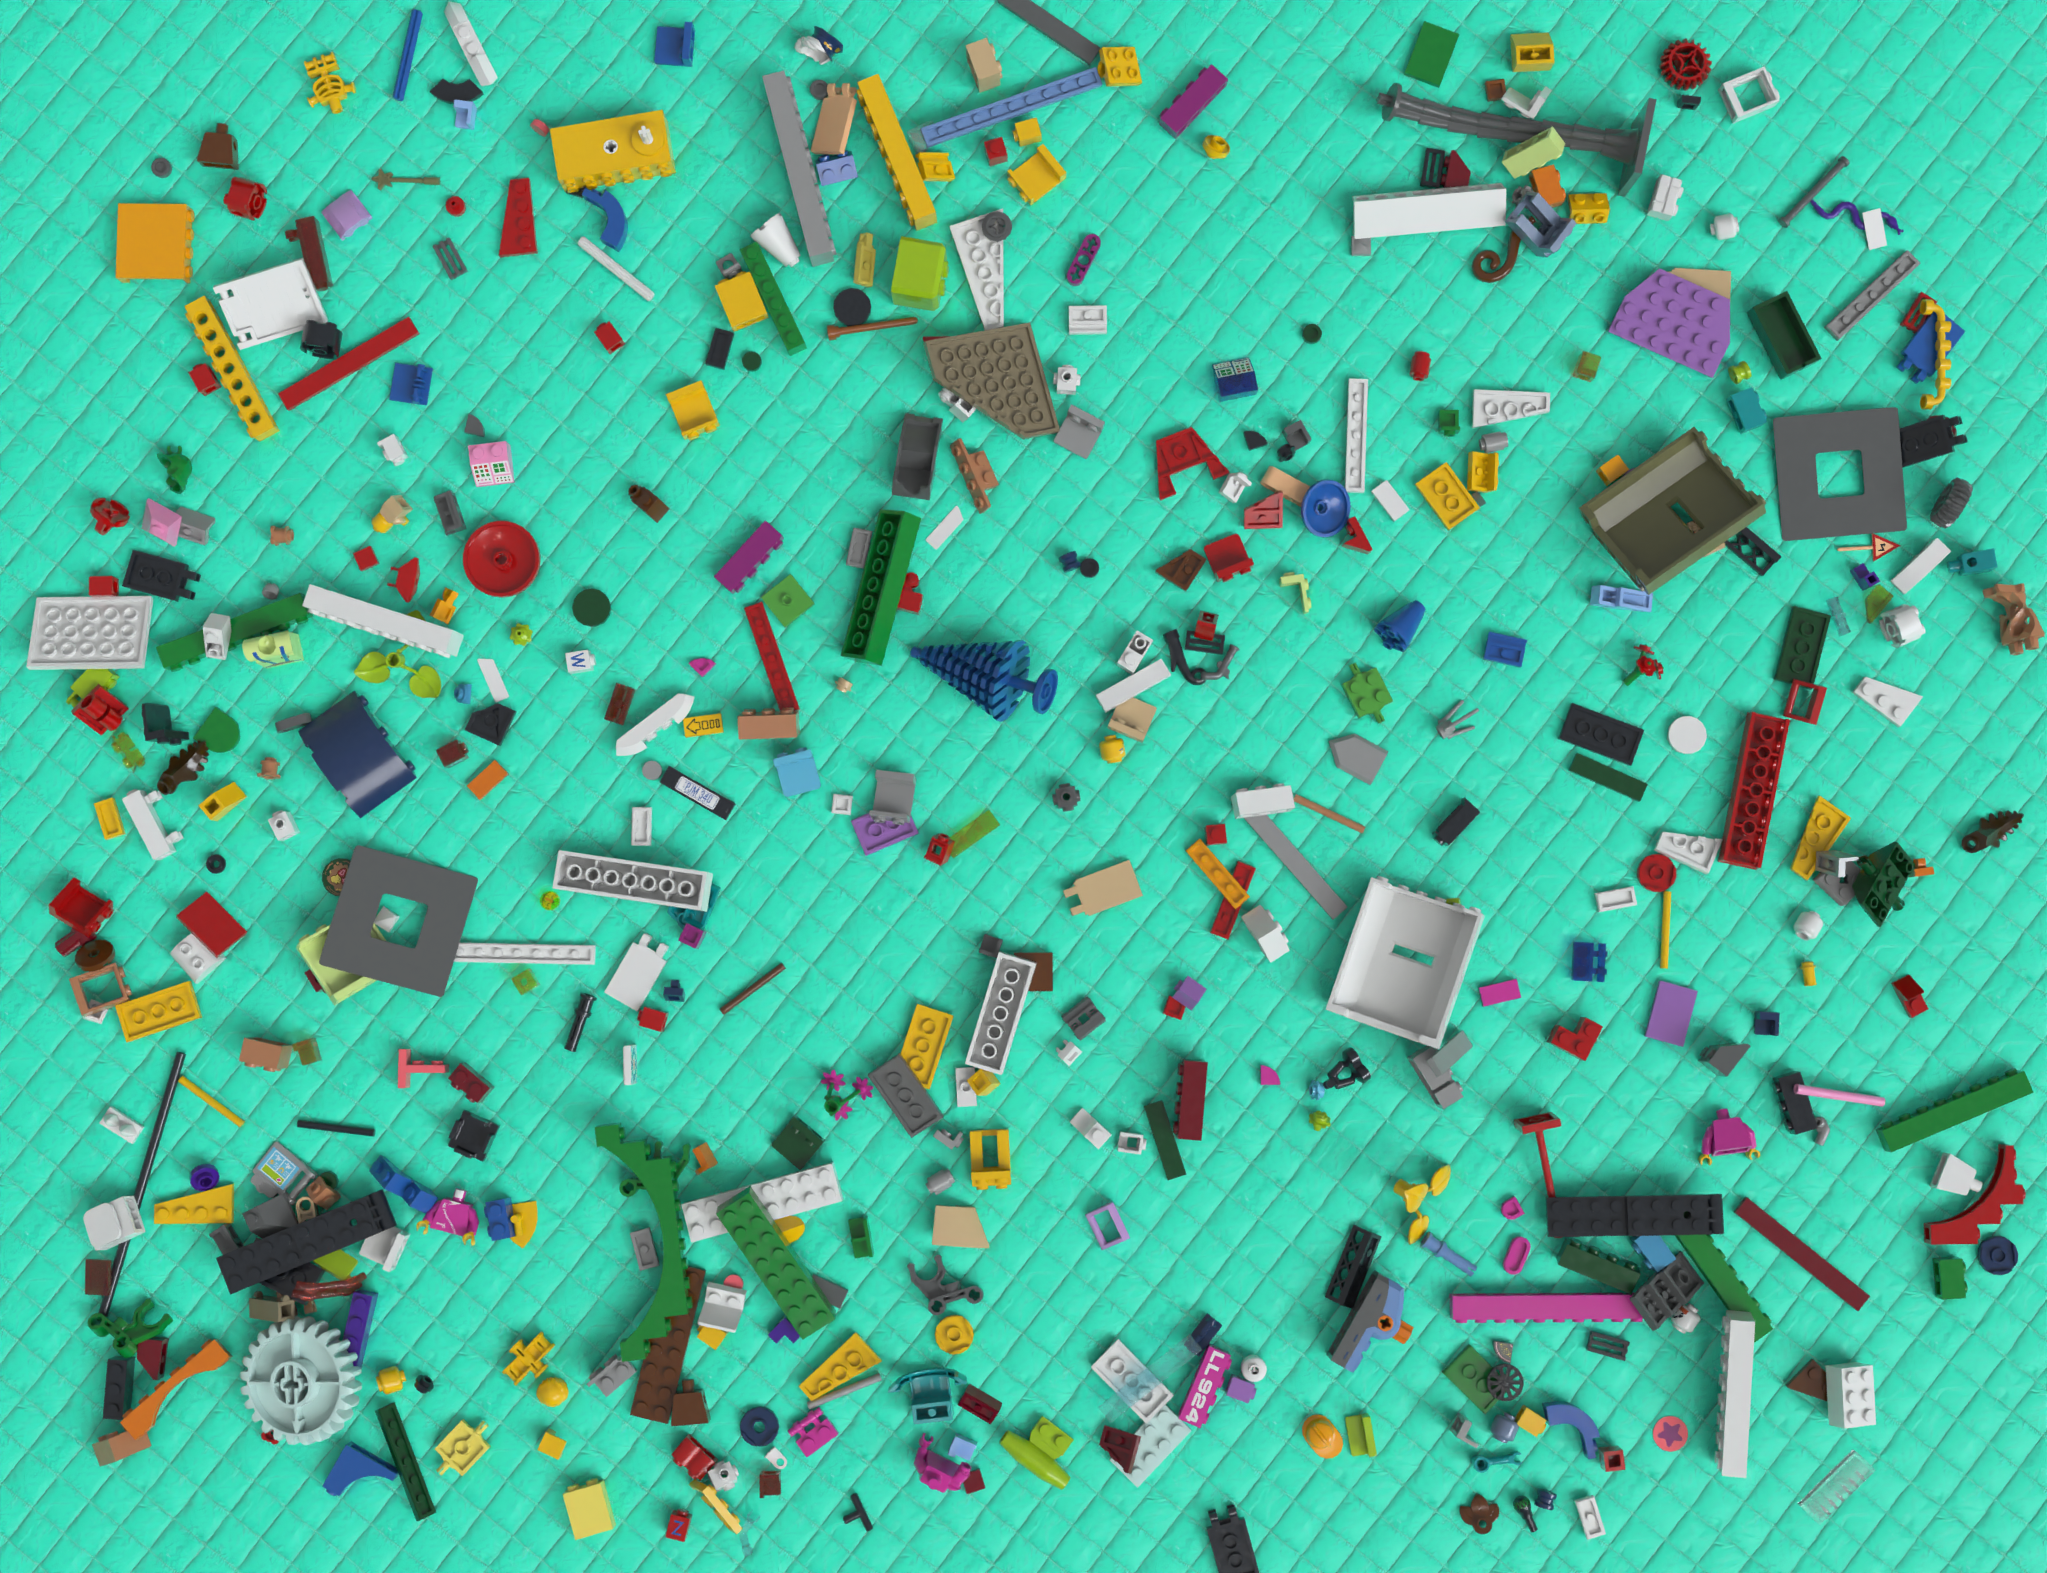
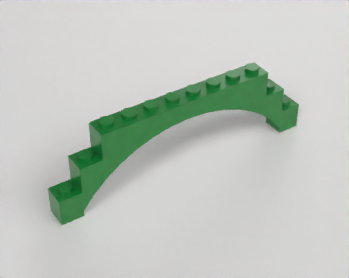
M621 1122L597 1125L595 1127L597 1147L602 1146L615 1154L640 1179L655 1206L663 1235V1267L654 1301L638 1328L628 1338H623L620 1341L622 1362L646 1359L648 1353L651 1352L650 1341L646 1339L667 1337L669 1331L672 1330L671 1319L667 1317L688 1314L690 1308L693 1307L692 1297H688L690 1278L686 1277L685 1269H688L687 1257L684 1258L683 1250L686 1249L685 1238L681 1237L683 1220L682 1218L679 1219L678 1212L681 1211V1201L677 1199L676 1191H679V1183L674 1178V1172L677 1171L676 1161L672 1160V1156L649 1158L651 1146L650 1143L647 1144L646 1139L623 1142L626 1133L625 1128L621 1127Z

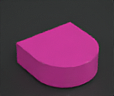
M1515 1196L1504 1201L1501 1205V1213L1507 1219L1513 1220L1525 1214Z

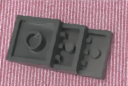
M1681 1251L1675 1255L1676 1260L1658 1273L1655 1272L1629 1298L1652 1331L1659 1329L1667 1318L1672 1317L1682 1305L1687 1304L1704 1284Z

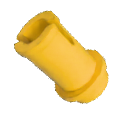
M1813 961L1802 962L1800 969L1803 972L1804 986L1817 985L1814 971L1816 965L1813 964Z

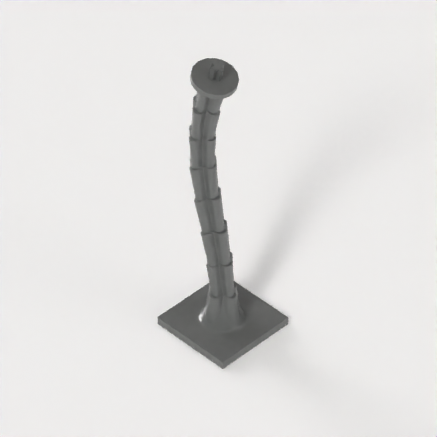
M1393 83L1387 94L1379 93L1376 99L1377 104L1383 105L1382 119L1384 121H1391L1393 117L1417 121L1421 125L1447 129V132L1477 135V138L1507 140V142L1522 143L1553 126L1565 142L1564 147H1570V150L1600 152L1603 156L1624 163L1618 190V196L1623 197L1627 195L1642 174L1657 100L1649 98L1632 122L1631 129L1605 128V130L1579 124L1568 125L1548 120L1541 122L1515 116L1509 118L1486 112L1477 113L1455 106L1451 108L1425 98L1422 100L1402 92V86L1399 83Z

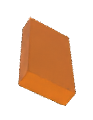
M494 760L467 787L481 800L509 774L497 760Z

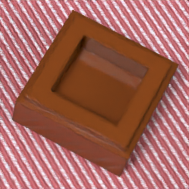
M1504 79L1485 82L1487 102L1501 100L1506 93Z

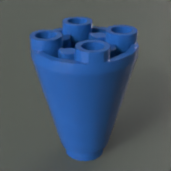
M1416 600L1410 602L1376 625L1374 631L1383 640L1384 647L1389 650L1393 648L1401 652L1408 648L1426 610L1422 603Z

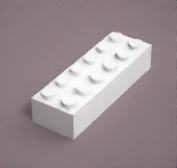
M1002 951L998 953L965 1064L999 1075L1003 1074L1037 962Z

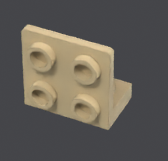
M1131 698L1115 708L1107 728L1143 743L1157 708L1136 698Z

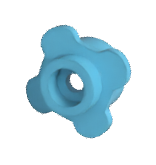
M1312 1080L1309 1086V1095L1312 1100H1319L1324 1097L1325 1093L1323 1083Z

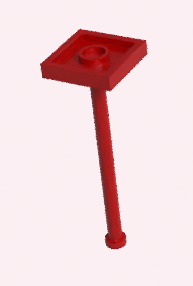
M1552 1112L1514 1119L1515 1128L1522 1134L1535 1132L1548 1197H1556L1543 1131L1560 1127V1118Z

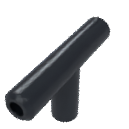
M852 1494L850 1498L856 1511L844 1516V1523L848 1524L860 1518L865 1530H872L873 1526L858 1494Z

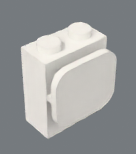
M122 1196L109 1203L98 1205L86 1211L83 1217L90 1243L94 1246L95 1251L108 1250L146 1232L134 1196Z

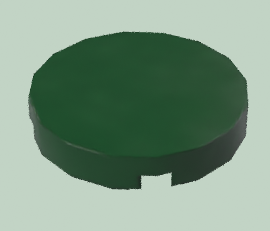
M586 589L576 596L572 609L577 621L584 626L596 627L605 623L609 618L611 604L608 597L600 590Z

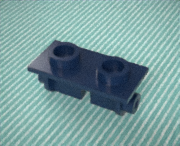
M1207 1313L1184 1345L1192 1353L1194 1352L1197 1356H1200L1223 1325Z

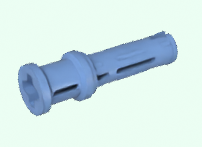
M1431 1232L1424 1236L1420 1247L1429 1249L1434 1253L1435 1257H1443L1468 1274V1276L1471 1277L1474 1274L1468 1267L1476 1271L1477 1266L1449 1249L1446 1242L1439 1241L1432 1236Z

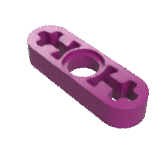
M1089 234L1085 237L1067 272V282L1071 286L1082 284L1100 249L1101 240L1095 234ZM1095 240L1097 246L1093 245L1089 253L1087 251L1089 248L1088 241ZM1082 255L1089 258L1088 264H1080L1078 261L1079 257ZM1078 267L1080 269L1078 275L1080 279L1073 281L1071 274L1075 275Z

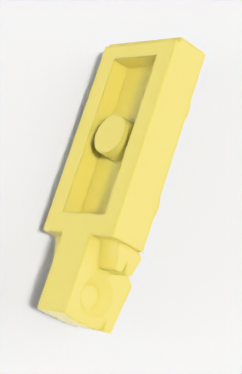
M868 232L860 234L857 243L853 283L867 288L873 286L876 249L872 245L873 234Z

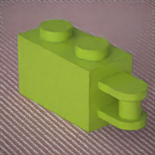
M87 669L70 687L74 692L68 697L66 703L75 707L80 702L77 698L79 696L82 699L85 698L98 684L106 690H110L117 684V679L120 676L112 669Z

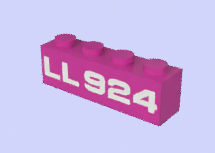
M1208 1344L1178 1413L1180 1420L1198 1428H1201L1202 1424H1206L1209 1413H1207L1209 1406H1213L1217 1395H1215L1217 1387L1221 1388L1225 1379L1223 1373L1225 1369L1228 1370L1232 1363L1229 1352Z

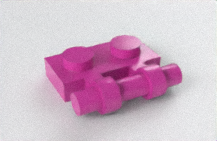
M820 1407L808 1412V1416L801 1421L797 1420L793 1423V1427L788 1430L791 1436H794L796 1433L801 1435L796 1440V1443L806 1457H809L839 1434L828 1417L822 1422L818 1417L823 1414ZM813 1422L815 1427L807 1432L804 1427Z

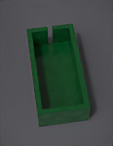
M1788 291L1752 307L1747 312L1780 380L1822 359Z

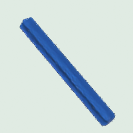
M413 9L411 12L394 87L393 98L397 101L404 100L422 20V12Z

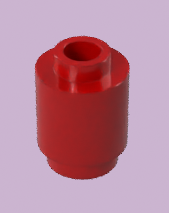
M1417 351L1412 357L1409 375L1413 377V380L1424 381V379L1428 378L1431 363L1429 353Z

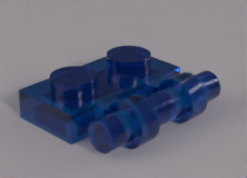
M1573 942L1571 980L1592 982V975L1597 974V982H1605V975H1607L1605 958L1608 957L1606 944L1598 943V951H1594V943ZM1593 957H1598L1597 968H1593Z

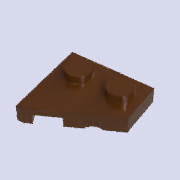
M1190 549L1156 569L1155 573L1186 592L1207 559Z
M1810 1359L1786 1386L1792 1390L1828 1402L1826 1372L1813 1359Z

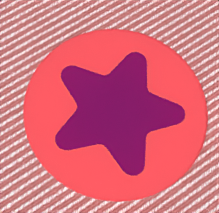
M1666 1416L1655 1424L1653 1438L1657 1446L1662 1450L1669 1452L1677 1451L1685 1445L1688 1438V1430L1681 1419L1674 1416Z

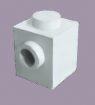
M280 810L273 813V817L268 819L279 841H285L300 833L291 812Z

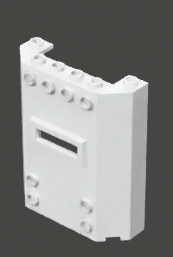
M1377 876V879L1371 877L1326 1010L1406 1039L1440 1049L1485 916L1478 908L1470 906L1469 909H1466L1465 906L1458 903L1449 905L1446 904V900L1435 896V899L1427 897V893L1418 890L1416 893L1409 891V887L1400 884L1398 887L1392 886L1388 883L1389 879ZM1395 945L1434 957L1432 965L1392 953Z

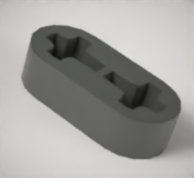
M303 713L275 723L277 733H284L306 726L312 721L310 713Z

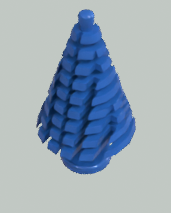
M1023 640L1014 642L1004 641L1001 643L958 644L955 647L954 644L946 646L937 645L935 647L930 645L925 646L923 649L915 646L910 652L911 657L920 659V663L923 666H929L931 672L949 682L948 684L951 687H957V691L964 694L970 701L973 700L974 704L978 707L981 705L982 710L992 715L999 722L1008 719L1019 703V701L1015 700L1023 694V691L1033 694L1032 705L1034 711L1038 714H1044L1048 711L1056 694L1058 675L1054 669L1044 670L1037 682L1026 680L1029 673L1027 667L1030 665V657H1026V655L1030 651L1029 647L1024 645L1026 642Z

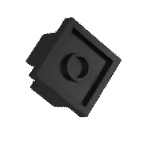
M464 1110L461 1118L456 1120L449 1135L451 1140L448 1146L454 1148L453 1151L470 1159L476 1158L483 1162L500 1125Z

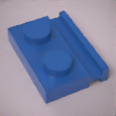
M1489 632L1483 660L1520 668L1522 667L1527 640Z

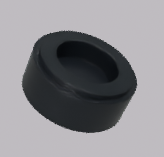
M1088 558L1081 563L1080 572L1084 577L1093 578L1098 574L1099 564L1096 560Z

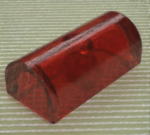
M616 683L604 719L623 726L636 689Z

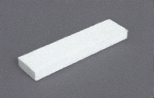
M1160 659L1097 694L1096 698L1106 713L1169 678L1171 673L1163 660Z

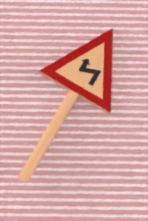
M1872 533V546L1837 548V551L1872 549L1874 562L1901 545Z

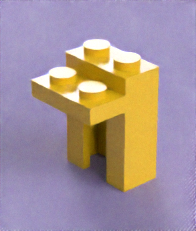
M1009 1129L970 1131L972 1187L976 1186L977 1190H986L988 1186H996V1189L1007 1188V1185H1011ZM997 1135L999 1166L983 1167L982 1136Z

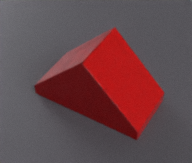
M1200 611L1194 637L1213 641L1219 615Z

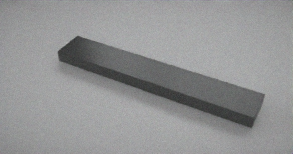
M998 0L1000 5L1088 65L1098 55L1100 47L1031 0Z

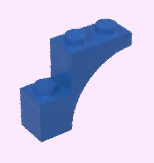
M380 1155L369 1170L385 1190L402 1197L410 1207L425 1214L438 1199L431 1189L404 1174L384 1156Z

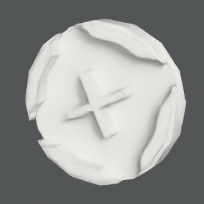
M1682 716L1674 720L1668 728L1667 740L1670 746L1678 753L1692 754L1699 751L1705 744L1707 738L1706 729L1697 718Z

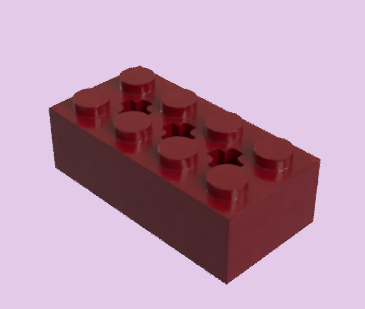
M1182 1059V1063H1178L1177 1074L1181 1075V1079L1176 1084V1094L1179 1095V1102H1175L1174 1113L1177 1114V1121L1173 1122V1133L1176 1134L1178 1139L1202 1140L1208 1066L1206 1061Z

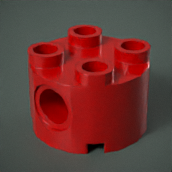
M233 177L229 192L225 194L223 201L231 214L254 221V218H259L265 209L267 199L264 198V193L267 194V189L261 183L242 177Z

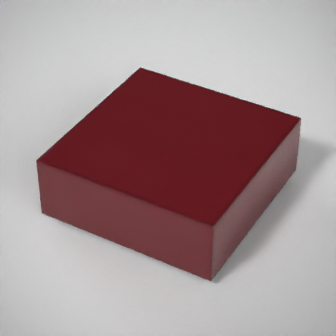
M980 1468L970 1471V1476L963 1482L967 1494L986 1488Z

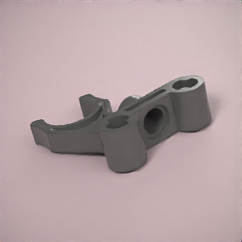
M941 1255L934 1257L938 1264V1271L936 1276L930 1280H923L917 1276L914 1263L907 1265L911 1281L930 1300L928 1309L933 1315L944 1313L947 1308L946 1303L966 1298L968 1302L977 1304L984 1297V1292L979 1286L962 1289L960 1281L942 1285L941 1281L945 1276L946 1269ZM972 1289L980 1293L978 1300L970 1298L969 1294ZM937 1300L943 1306L940 1308V1312L933 1310L932 1307Z

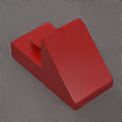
M1356 517L1348 519L1347 526L1345 527L1350 536L1353 535L1354 538L1343 543L1342 547L1364 554L1371 553L1373 549Z
M1906 975L1891 983L1909 1018H1913L1929 1009L1921 995L1924 993V990L1910 975Z

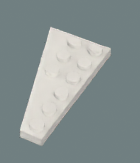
M989 213L949 226L984 330L1004 327L1003 240L999 242L990 241L984 236L982 222ZM996 220L995 226L991 228H994L996 234H998L999 228H1002V226H999L998 220Z

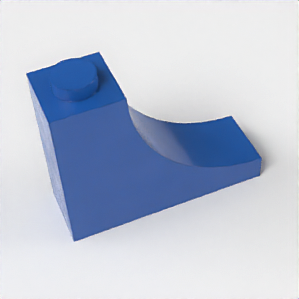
M351 1441L345 1445L322 1487L326 1488V1492L330 1495L340 1496L357 1479L367 1476H380L393 1481L399 1474L395 1466Z

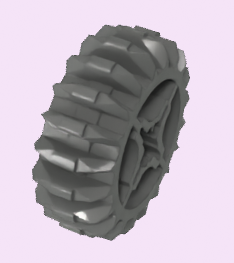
M1958 477L1951 480L1934 504L1930 514V521L1945 529L1950 527L1966 507L1972 495V485Z

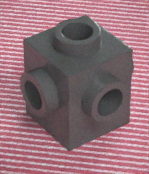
M1070 783L1059 785V788L1055 789L1056 793L1052 794L1054 805H1058V809H1062L1063 812L1074 810L1077 802L1081 801L1079 790H1075V786H1070ZM1065 793L1070 795L1069 800L1063 799Z

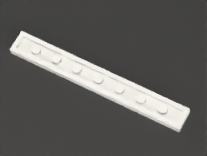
M459 943L454 962L595 965L596 945Z

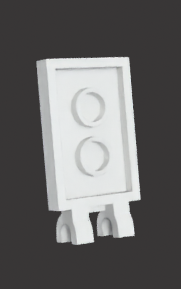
M647 933L643 934L639 944L632 943L604 992L637 1012L640 1010L667 961L663 957L669 948L664 943H660L656 952L648 948L647 946L653 937Z

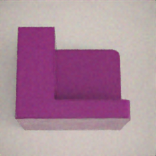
M686 923L678 941L694 949H699L707 932Z

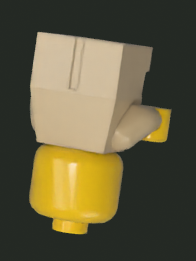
M402 495L391 496L383 503L380 512L372 519L373 529L376 532L386 533L393 524L405 526L409 522L405 515L413 510L412 507L406 503Z

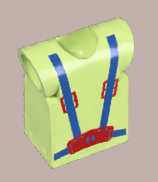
M288 630L246 639L242 644L246 659L250 662L256 661L257 664L265 668L304 661L299 634L289 632Z

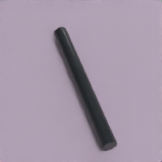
M306 1120L297 1121V1127L372 1137L375 1136L376 1132L375 1129Z

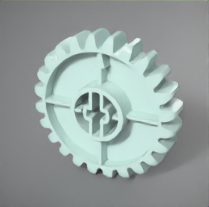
M295 1316L294 1320L287 1319L283 1322H275L268 1329L262 1330L258 1334V1340L251 1342L248 1347L251 1354L243 1357L242 1362L248 1367L247 1370L240 1372V1378L247 1381V1385L240 1388L241 1394L249 1395V1400L244 1403L245 1408H254L255 1412L251 1419L254 1423L260 1420L263 1421L261 1428L265 1434L274 1430L273 1437L277 1441L286 1438L287 1443L290 1445H296L300 1442L303 1445H310L316 1441L321 1442L343 1429L344 1422L350 1420L354 1415L352 1407L359 1404L360 1399L354 1392L362 1389V1383L355 1380V1376L361 1374L362 1371L361 1367L353 1366L352 1363L358 1356L356 1352L348 1353L347 1349L350 1346V1341L348 1339L340 1341V1330L334 1328L328 1331V1322L324 1320L316 1322L310 1316L302 1319Z

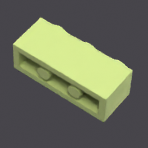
M1552 126L1505 151L1502 163L1514 179L1519 176H1525L1532 169L1544 166L1551 159H1558L1563 153L1565 142Z

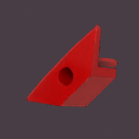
M416 557L400 568L391 567V570L398 571L396 584H387V586L396 587L407 603L415 595L420 577L419 559Z

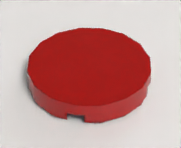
M1652 854L1645 857L1639 863L1637 878L1646 890L1662 892L1674 884L1676 867L1667 856Z

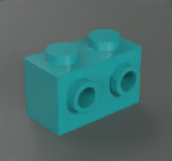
M1752 387L1733 394L1726 399L1740 434L1758 428L1767 422L1766 412L1764 409H1761L1759 404V395Z

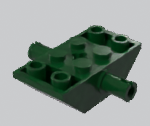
M1892 842L1869 856L1863 855L1859 857L1860 861H1857V864L1862 869L1856 877L1852 888L1858 903L1877 927H1881L1891 907L1895 911L1904 908L1905 903L1898 895L1915 866L1898 842Z

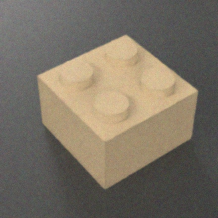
M984 38L965 45L966 59L979 93L1000 86V79L1003 78L1001 73L1002 67L999 60L996 61L993 43L989 44L988 39Z

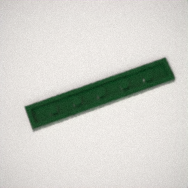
M395 1402L375 1410L415 1519L420 1521L436 1513Z

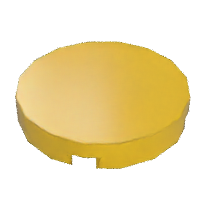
M960 1315L946 1316L939 1322L935 1331V1339L939 1348L953 1355L966 1351L970 1347L974 1336L972 1325L966 1318Z

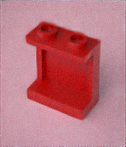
M74 877L49 904L50 915L88 938L93 932L96 933L100 929L101 923L105 919H109L114 912L113 901L109 899L105 902L81 887L80 881Z

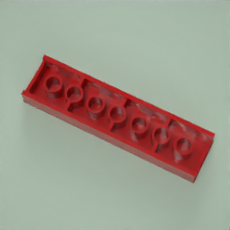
M1747 712L1718 862L1754 870L1762 866L1790 723L1789 719Z

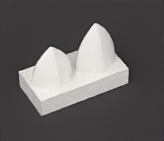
M113 1106L109 1107L100 1121L101 1125L131 1144L135 1143L144 1129L143 1125Z

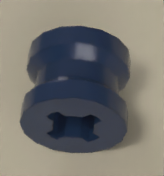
M1076 551L1058 558L1064 566V573L1082 566L1077 561Z
M1538 1488V1498L1535 1500L1534 1505L1543 1509L1553 1510V1501L1557 1498V1494Z

